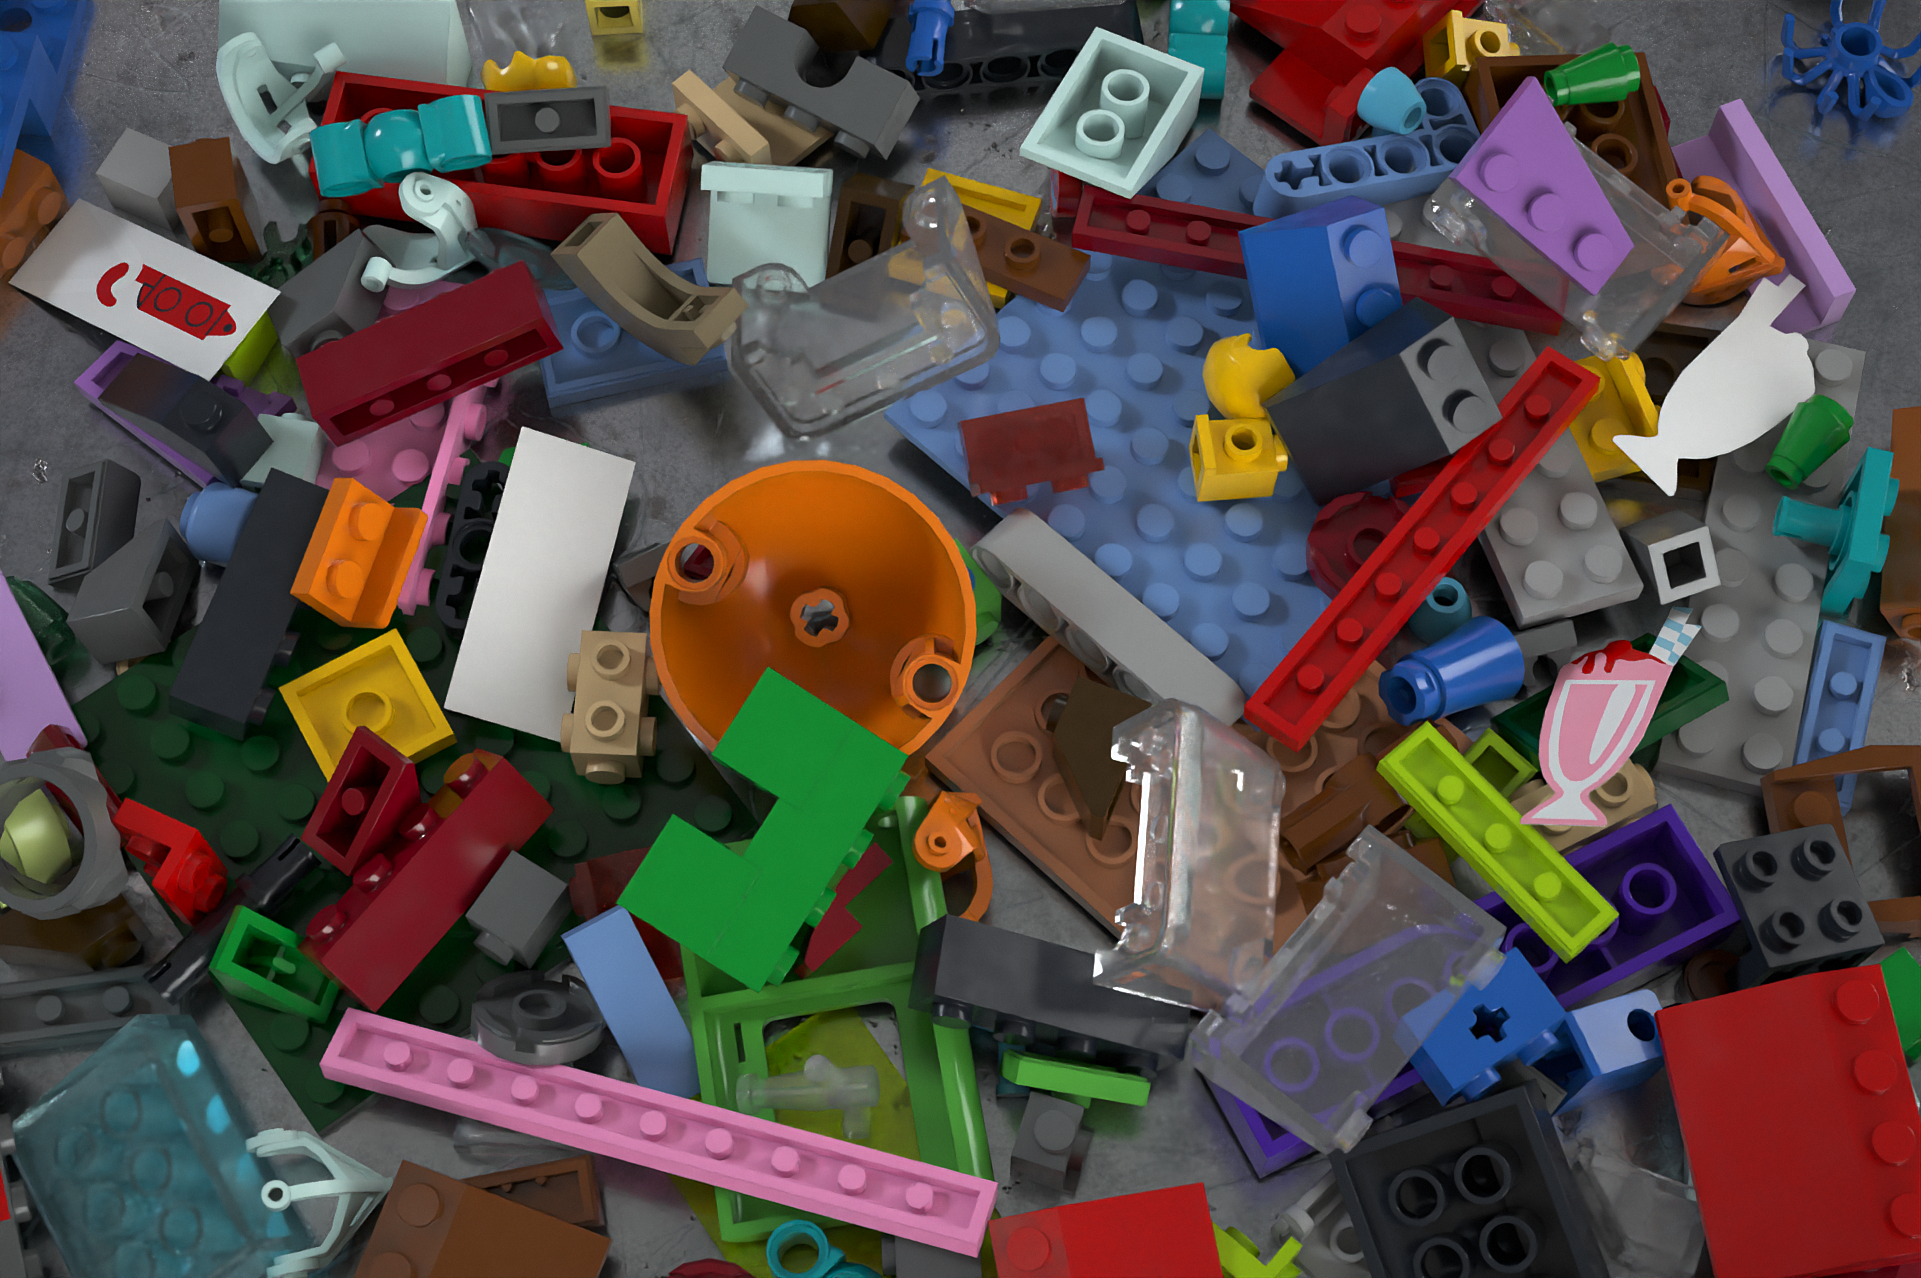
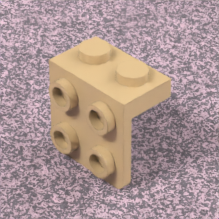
M689 69L672 82L676 106L673 113L688 116L691 139L697 140L717 161L795 166L834 135L820 126L817 127L815 133L799 128L783 117L786 109L769 100L764 108L750 103L733 91L736 83L731 77H728L712 90Z

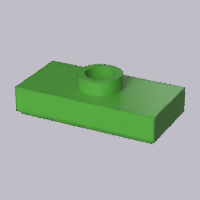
M1009 1048L1007 1051H1003L999 1075L1014 1084L1051 1090V1097L1083 1106L1085 1109L1090 1108L1091 1098L1146 1107L1151 1085L1147 1078L1131 1072L1119 1073L1116 1067L1071 1061L1060 1057Z

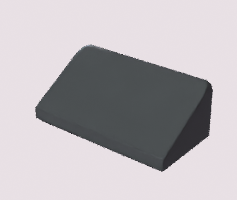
M607 86L484 93L487 132L492 155L611 147L610 93Z
M107 458L63 473L48 573V585L54 588H80L87 574L133 539L140 488V477L135 472Z

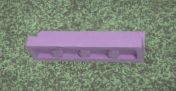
M1741 98L1719 106L1707 135L1671 147L1683 175L1682 179L1687 180L1691 184L1692 180L1697 176H1712L1726 182L1733 190H1736L1779 257L1785 258L1786 265L1782 273L1765 278L1779 286L1791 274L1806 285L1771 323V327L1783 333L1797 332L1803 335L1840 321L1856 292V288ZM1700 215L1720 248L1730 235L1715 222ZM1741 264L1732 267L1731 269L1733 270V272L1736 271ZM1763 278L1758 279L1744 290L1749 299Z
M0 568V751L6 762L27 758V750L42 729L49 724L69 728L82 747L85 748L88 743ZM46 785L40 788L46 797L52 795Z

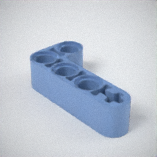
M1427 77L1415 84L1416 89L1426 103L1427 109L1422 122L1411 133L1406 135L1398 133L1274 156L1267 163L1252 206L1254 215L1279 219L1350 195L1382 206L1456 188L1462 199L1466 192L1448 177L1479 139L1480 133L1461 92L1448 80L1439 77Z

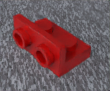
M125 798L112 820L129 841L125 849L146 862L143 871L154 878L152 886L183 923L195 927L202 920L205 913L209 914L221 903L227 889L226 876L229 871L198 829Z

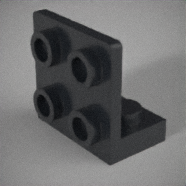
M1825 823L1723 843L1714 850V859L1751 942L1743 948L1745 956L1724 974L1731 993L1803 975L1858 967L1885 944L1880 929L1831 824Z

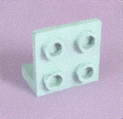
M712 161L703 164L701 190H711L707 280L711 283L823 290L829 258L833 169Z

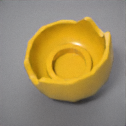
M515 51L511 63L506 68H499L495 61L489 59L484 62L480 73L485 90L510 92L577 87V77L574 69L564 56L548 55L535 60L521 51Z
M1250 333L1225 337L1215 342L1209 349L1203 365L1202 376L1208 398L1226 419L1267 417L1261 404L1295 381V375L1280 350L1277 348L1266 350L1252 349L1248 345L1252 340Z

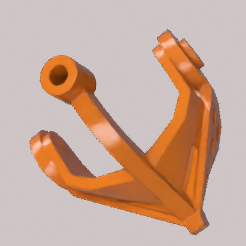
M1706 175L1695 177L1691 184L1681 178L1669 182L1666 187V193L1672 211L1684 213L1690 210L1715 222L1730 236L1710 259L1698 265L1685 263L1647 274L1646 282L1651 289L1662 296L1687 304H1716L1733 298L1760 278L1782 273L1786 265L1785 258L1779 257L1736 190H1733L1726 182ZM1741 264L1736 271L1729 272L1730 268Z
M941 790L928 804L929 812L913 835L911 842L912 852L916 860L923 867L938 873L940 872L942 884L950 876L971 868L973 892L968 907L959 917L978 922L988 909L993 889L992 868L977 807L983 801L976 793L945 792Z

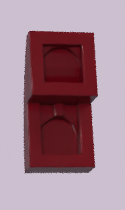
M876 842L862 854L853 869L848 868L832 887V890L837 895L816 928L809 925L794 968V972L801 980L811 975L863 927L845 906L893 863Z

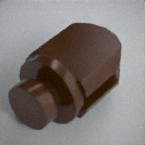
M326 199L315 206V216L311 217L307 222V237L313 242V262L354 231L361 229L358 219L352 216L349 203L340 199Z

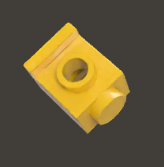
M1451 10L1422 36L1426 78L1439 77L1448 80L1459 90L1475 57L1520 56L1518 45L1514 42H1509L1507 24L1463 18L1462 11Z
M1208 414L1195 415L1189 443V454L1197 502L1271 497L1278 472L1287 470L1288 454L1278 435L1272 434L1268 417L1209 421Z

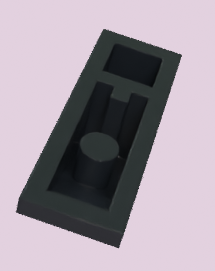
M138 352L97 398L102 405L233 489L274 442L245 403L202 376Z

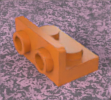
M334 478L290 594L341 627L386 628L397 606L398 598L414 555L419 548L420 539L428 521V515L419 508H395L354 478Z

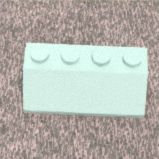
M219 0L218 51L230 39L246 32H254L265 47L275 69L297 89L310 78L316 68L317 62L313 57V53L332 42L337 44L347 63L334 70L328 83L309 102L328 101L336 71L466 87L473 62L456 0ZM266 85L258 89L259 94L265 91L269 92Z

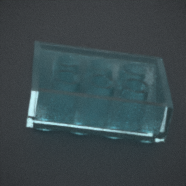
M137 1014L13 1122L18 1153L11 1154L72 1278H267L266 1269L275 1266V1257L303 1251L312 1244L291 1202L285 1210L280 1212H273L264 1205L261 1198L263 1187L268 1182L278 1180L267 1157H257L256 1153H248L246 1151L245 1141L256 1136L192 1015Z

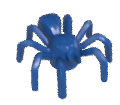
M1831 0L1830 15L1834 28H1831L1830 36L1826 34L1821 36V47L1803 49L1798 47L1793 40L1794 15L1792 13L1784 15L1780 36L1781 42L1785 47L1782 76L1795 85H1807L1827 70L1832 72L1817 98V106L1821 114L1830 112L1839 99L1835 90L1841 80L1848 82L1850 112L1862 122L1868 121L1873 114L1883 118L1897 117L1903 115L1911 107L1914 100L1911 89L1921 85V65L1911 77H1901L1879 55L1889 59H1902L1915 55L1921 48V32L1906 47L1891 49L1882 45V39L1878 30L1887 0H1873L1867 24L1860 22L1845 24L1841 10L1843 0ZM1826 57V60L1803 75L1796 74L1793 71L1794 58L1801 60ZM1859 79L1863 81V94L1866 104L1863 109L1860 106Z

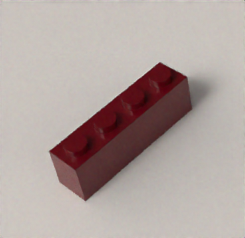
M521 260L507 267L497 268L488 275L452 291L440 293L431 300L397 315L382 318L374 325L337 341L327 342L318 349L295 360L312 418L337 447H340L559 352L564 347L545 292L525 261Z
M476 748L473 753L465 754L457 759L444 775L443 781L445 784L427 803L416 806L403 818L398 828L400 834L382 853H377L362 863L353 876V886L336 904L323 908L314 916L306 929L307 937L297 946L296 949L350 999L374 1013L483 892L511 851L518 852L555 810L503 756Z

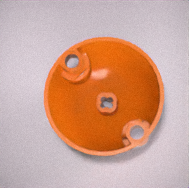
M792 460L761 467L730 481L707 497L682 523L667 547L655 577L649 610L650 644L657 675L670 704L687 728L712 752L766 668L770 667L909 756L918 750L941 727L952 712L966 684L972 665L977 637L976 603L969 572L955 541L939 518L914 494L891 479L857 465L829 460ZM690 544L704 545L713 555L714 568L710 576L705 580L691 579L684 573L681 567L680 559L682 552ZM732 567H733L731 576H730V578L727 580V582L725 583V581H726V579H727V577H728V575H729V573H730V571H731V569H732ZM823 600H827L835 606L830 615L838 617L837 627L826 625L820 632L814 631L808 626L812 617L804 614L806 605L816 607ZM909 657V659H908V661H907V663H906V665H905V667H904V669H903L904 662H905V661L907 660V658ZM936 664L948 671L952 685L947 694L940 698L931 699L924 697L918 692L914 684V675L922 666Z

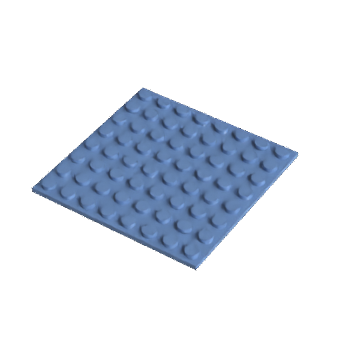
M1208 128L1155 174L1136 194L1254 215L1252 206L1265 170ZM1074 248L1091 255V263L1088 273L1064 313L1018 294L884 412V419L1003 519L1015 508L1019 507L1028 509L1036 514L1231 677L1241 688L1248 701L1332 602L1316 586L1306 566L1305 545L1317 514L1328 504L1319 507L1313 502L1289 456L1287 470L1278 472L1271 497L1197 502L1189 454V443L1195 415L1208 414L1209 421L1226 419L1209 400L1202 374L1209 349L1215 342L1225 337L1250 333L1252 340L1248 345L1252 349L1262 350L1248 280ZM1271 424L1272 434H1276V432H1275V430H1274V428H1273V426H1272V424ZM1389 480L1360 490L1373 492L1371 496H1380L1388 499L1389 495L1394 497L1390 489ZM1425 491L1397 499L1405 501L1412 507ZM1244 714L1240 716V718L1244 720L1248 725H1250L1254 730H1256L1257 732L1261 730L1259 727L1245 719Z

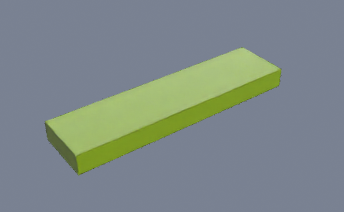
M1428 721L1379 761L1376 770L1566 964L1615 922L1619 916V913L1530 824H1520V819L1523 816Z

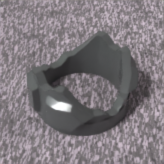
M74 747L32 752L29 758L7 761L0 766V839L5 830V821L18 803L44 786L47 781L56 785L70 798L82 821L85 838L83 860L77 875L69 885L45 884L22 875L16 867L4 860L0 855V901L15 910L21 911L23 914L39 920L57 919L80 913L84 909L106 904L120 894L129 880L120 851V833L111 823L106 807L107 792L98 780L90 753Z

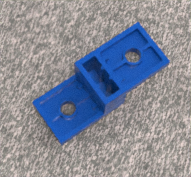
M0 0V198H2L19 134L51 137L88 0ZM26 21L31 23V26L22 32L7 31L12 24Z

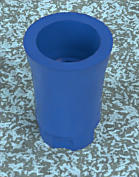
M1487 616L1472 617L1443 638L1424 648L1404 655L1393 668L1382 672L1378 682L1379 697L1386 704L1388 715L1398 724L1412 726L1428 719L1436 721L1452 713L1480 705L1508 701L1519 692L1524 680L1523 655L1515 637L1501 622Z

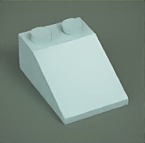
M1096 27L1021 145L1020 156L1131 199L1174 156L1196 119L1204 68Z

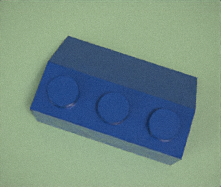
M1350 195L1238 232L1262 350L1270 348L1279 349L1295 375V380L1403 306L1385 208L1381 205Z

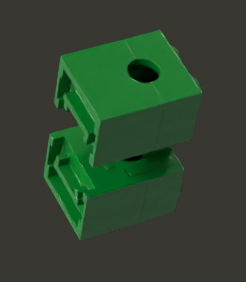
M770 667L766 668L711 754L714 756L713 760L777 800L742 857L731 851V848L720 841H715L673 814L616 902V904L757 993L760 992L766 981L776 987L781 984L800 953L797 948L790 945L803 922L814 928L819 924L837 895L835 891L827 887V884L841 863L850 869L855 867L874 836L873 833L864 828L865 824L876 807L885 812L887 810L890 811L911 778L909 774L901 770L909 757L907 754Z

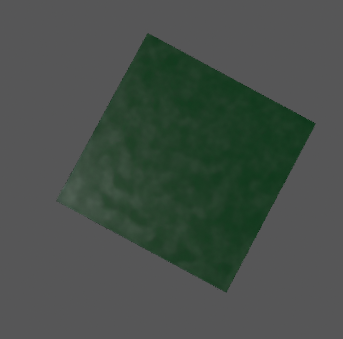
M471 449L459 455L461 458L470 459L469 467L465 466L461 484L448 483L445 495L447 501L443 512L454 514V516L466 474L474 466L481 463ZM432 473L420 483L414 484L389 500L388 503H395L393 505L395 508H419L422 510ZM497 483L492 484L489 492L481 493L486 506L484 519H489L493 522L494 519L491 511L496 495L503 494V490ZM449 522L447 528V545H438L428 551L424 568L436 570L430 587L431 602L429 606L417 604L414 616L403 614L402 609H399L397 605L388 626L384 629L341 627L315 609L312 612L301 609L292 629L301 633L292 661L287 669L276 665L267 686L276 690L268 716L262 727L251 723L243 741L169 713L170 690L201 623L168 643L166 651L149 655L71 706L88 742L84 750L90 753L92 761L122 803L125 798L131 799L198 829L229 871L226 876L227 889L221 903L238 886L234 881L243 872L249 876L293 833L322 864L295 886L278 904L281 910L273 918H270L268 915L265 917L305 938L307 937L306 929L314 916L323 908L336 904L353 886V876H347L300 839L328 785V781L286 704L279 687L396 628L457 740V743L415 764L422 803H427L445 784L443 781L444 775L457 759L465 754L473 753L476 748L503 756L555 809L517 853L567 883L576 905L530 969L511 958L507 965H502L484 954L474 945L473 942L477 936L470 926L466 914L478 899L477 897L376 1013L353 1001L339 989L326 1023H316L231 995L210 970L207 972L319 1136L381 1094L324 1078L319 1064L348 1007L456 1037H462L471 1030L472 1003L476 1002V993L484 984L504 974L524 970L545 971L544 978H546L573 959L561 935L618 905L616 904L617 900L673 814L715 841H720L723 844L741 841L759 828L758 821L661 695H649L647 717H656L655 756H644L642 778L625 777L624 782L619 784H599L589 781L585 775H577L570 753L561 751V742L445 709L444 704L462 640L453 638L445 631L437 614L435 602L453 522ZM478 537L469 541L463 549L462 557L469 563L483 564L490 538ZM467 579L465 581L468 586V593L465 604L460 607L453 606L459 620H467L474 600L475 582ZM596 613L592 631H610ZM574 698V702H573V706H572V710H571V713H572V714H574L575 698ZM124 845L122 849L184 938L194 927L180 920L152 886L154 878L143 871L146 862L125 849L126 845ZM628 911V913L630 914V916L633 917L634 914H632L631 912Z

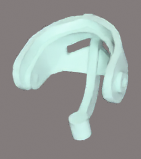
M246 32L230 39L218 51L216 73L224 100L245 141L265 161L277 164L311 147L309 133L318 127L311 119L306 103L328 83L335 69L347 63L335 42L313 53V57L317 62L316 68L310 78L299 89L293 86L275 69L265 47L254 32ZM263 85L267 86L277 107V110L271 115L267 112L258 93V89ZM285 122L291 126L287 134L279 129Z
M413 172L407 175L399 185L398 193L402 209L408 216L429 227L435 233H408L381 225L366 227L363 232L394 262L396 268L392 267L387 260L381 257H371L362 275L361 284L373 292L383 291L386 284L399 289H420L437 283L473 261H480L485 264L490 258L492 249L478 228L473 202L469 196L455 184L424 172Z
M283 1128L262 1131L257 1134L258 1136L245 1141L248 1153H256L257 1157L304 1154L324 1164L335 1179L288 1186L280 1180H272L261 1191L264 1205L273 1212L285 1210L292 1201L339 1196L332 1229L322 1245L275 1257V1266L266 1269L267 1278H307L308 1273L328 1266L344 1251L384 1195L389 1193L393 1179L392 1177H383L307 1132L296 1130L284 1131Z

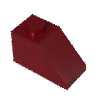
M357 726L300 839L347 876H353L363 862L377 853H382L400 834L398 828L403 818L413 808L422 804L414 762L366 726Z

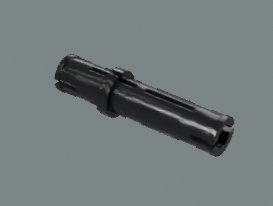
M291 833L276 851L249 876L243 872L234 881L238 886L226 899L201 920L162 960L143 975L144 979L167 1002L174 1006L191 989L190 987L209 971L210 963L236 905H243L264 917L268 915L270 918H273L281 910L278 904L316 867L318 868L322 862Z

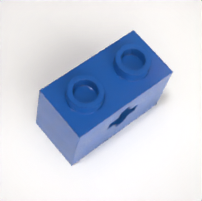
M1514 947L1404 1019L1394 1040L1444 1108L1461 1096L1464 1097L1468 1104L1485 1096L1502 1082L1503 1079L1498 1071L1519 1058L1526 1067L1550 1052L1559 1043L1554 1034L1568 1014L1519 949ZM1474 1026L1480 1031L1492 1026L1497 1035L1494 1039L1489 1035H1485L1477 1040L1471 1031Z

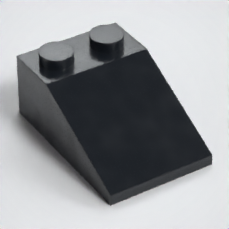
M1418 297L1413 298L1261 404L1313 502L1319 507L1330 503L1334 498L1353 494L1451 455L1503 418L1453 316Z

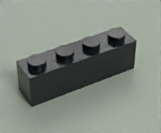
M271 467L170 690V714L240 741L244 740L251 723L262 727L276 695V690L267 687L276 665L285 669L289 667L300 641L301 633L292 630L301 609L312 612L314 609L290 594V591L330 490Z
M946 914L920 929L908 1008L930 1013V1021L942 1027L967 1029L971 1025L994 1030L993 1038L1006 1044L1024 1046L1031 1045L1035 1041L1056 1047L1055 1054L1063 1059L1090 1062L1099 1058L1117 1063L1116 1070L1119 1073L1131 1072L1145 1078H1151L1157 1075V1071L1184 1061L1193 982Z

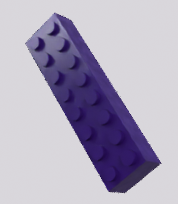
M1670 803L1563 857L1619 913L1615 922L1568 964L1493 891L1200 1037L1195 1061L1259 1178L1261 1179L1432 1092L1394 1040L1402 1021L1514 947L1519 949L1567 1013L1619 997L1691 960L1695 955L1725 943L1741 922V919L1731 896L1672 804ZM1474 1026L1471 1031L1477 1040L1485 1035H1489L1494 1039L1497 1035L1492 1026L1481 1031Z

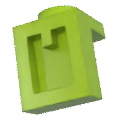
M1212 1221L1224 1278H1298L1302 1271L1293 1262L1296 1260L1303 1245L1292 1236L1265 1266L1257 1259L1261 1254L1259 1249L1245 1234L1232 1226H1228L1224 1231Z

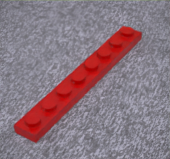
M1547 346L1497 405L1503 418L1462 446L1244 705V718L1295 753H1298L1597 393L1601 377Z

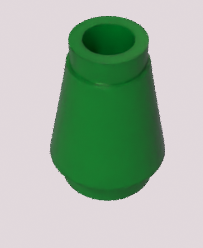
M1613 42L1601 45L1558 66L1556 69L1546 71L1544 74L1546 95L1553 107L1624 101L1628 93L1637 91L1640 86V70L1634 51L1628 44L1616 46Z
M1819 394L1812 395L1807 402L1798 403L1771 455V460L1765 466L1766 473L1779 485L1791 490L1797 489L1802 481H1805L1850 441L1848 431L1854 425L1852 416L1839 403Z

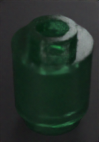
M17 576L5 577L48 663L55 664L63 660L71 652L76 641L75 634L66 623L69 613L33 581L21 580Z

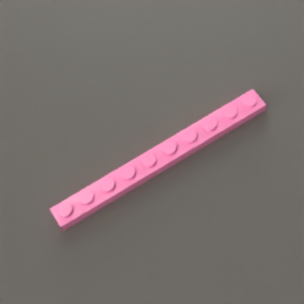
M349 1007L319 1064L324 1078L976 1258L978 1257L988 1227V1221L991 1218L998 1198L997 1182L560 1064L524 1065L496 1057L480 1047L475 1041Z

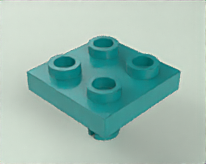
M1872 447L1866 449L1841 491L1837 510L1793 500L1788 496H1782L1774 516L1772 535L1826 546L1827 553L1830 554L1819 614L1840 619L1853 598L1862 599L1864 597L1871 571L1879 573L1885 563L1890 536L1880 533L1883 516H1890L1899 489V479L1890 477L1894 452Z

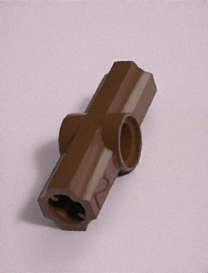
M1431 719L1426 720L1460 753L1457 741L1443 724L1439 725ZM1426 721L1373 756L1371 752H1366L1352 759L1328 780L1324 787L1325 790L1298 806L1293 812L1284 818L1282 817L1273 825L1271 834L1278 844L1280 853L1293 869H1297L1307 876L1317 869L1315 864L1339 854L1362 837L1365 841L1377 838L1407 814L1412 806L1389 784L1376 768L1380 760Z

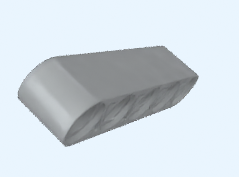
M1022 507L1015 508L971 548V557L1002 595L1113 689L1152 703L1150 721L1187 751L1194 754H1202L1244 714V705L1247 703V699L1241 688L1231 677L1030 510Z

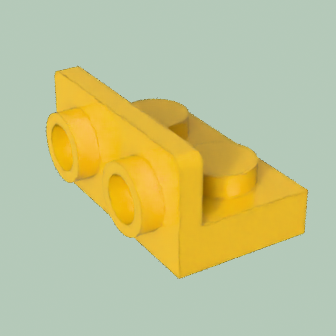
M1619 334L1608 337L1601 354L1574 361L1601 377L1597 393L1569 425V429L1595 483L1642 470L1612 441L1614 436L1654 437L1658 434L1657 426L1661 407L1653 404L1645 387V371L1639 356L1634 352L1630 353L1623 336Z

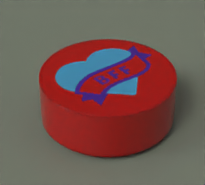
M1051 168L1050 206L1053 218H1075L1082 196V180Z

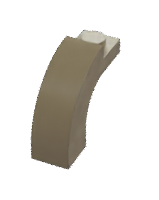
M618 213L590 214L550 254L578 288L621 328L656 352L683 364L695 366L710 349L724 343L737 328L734 321L749 307L734 287H701L676 275L642 244Z

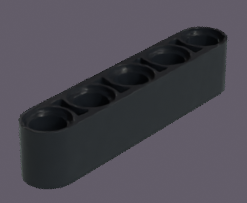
M1046 0L955 11L954 24L952 27L948 26L946 33L943 71L935 76L917 75L919 60H917L916 70L913 72L906 68L905 62L908 55L912 26L908 22L907 16L889 18L875 48L859 50L858 53L859 57L909 81L916 93L921 95L1064 78L1096 27L1142 45L1145 44L1136 0Z

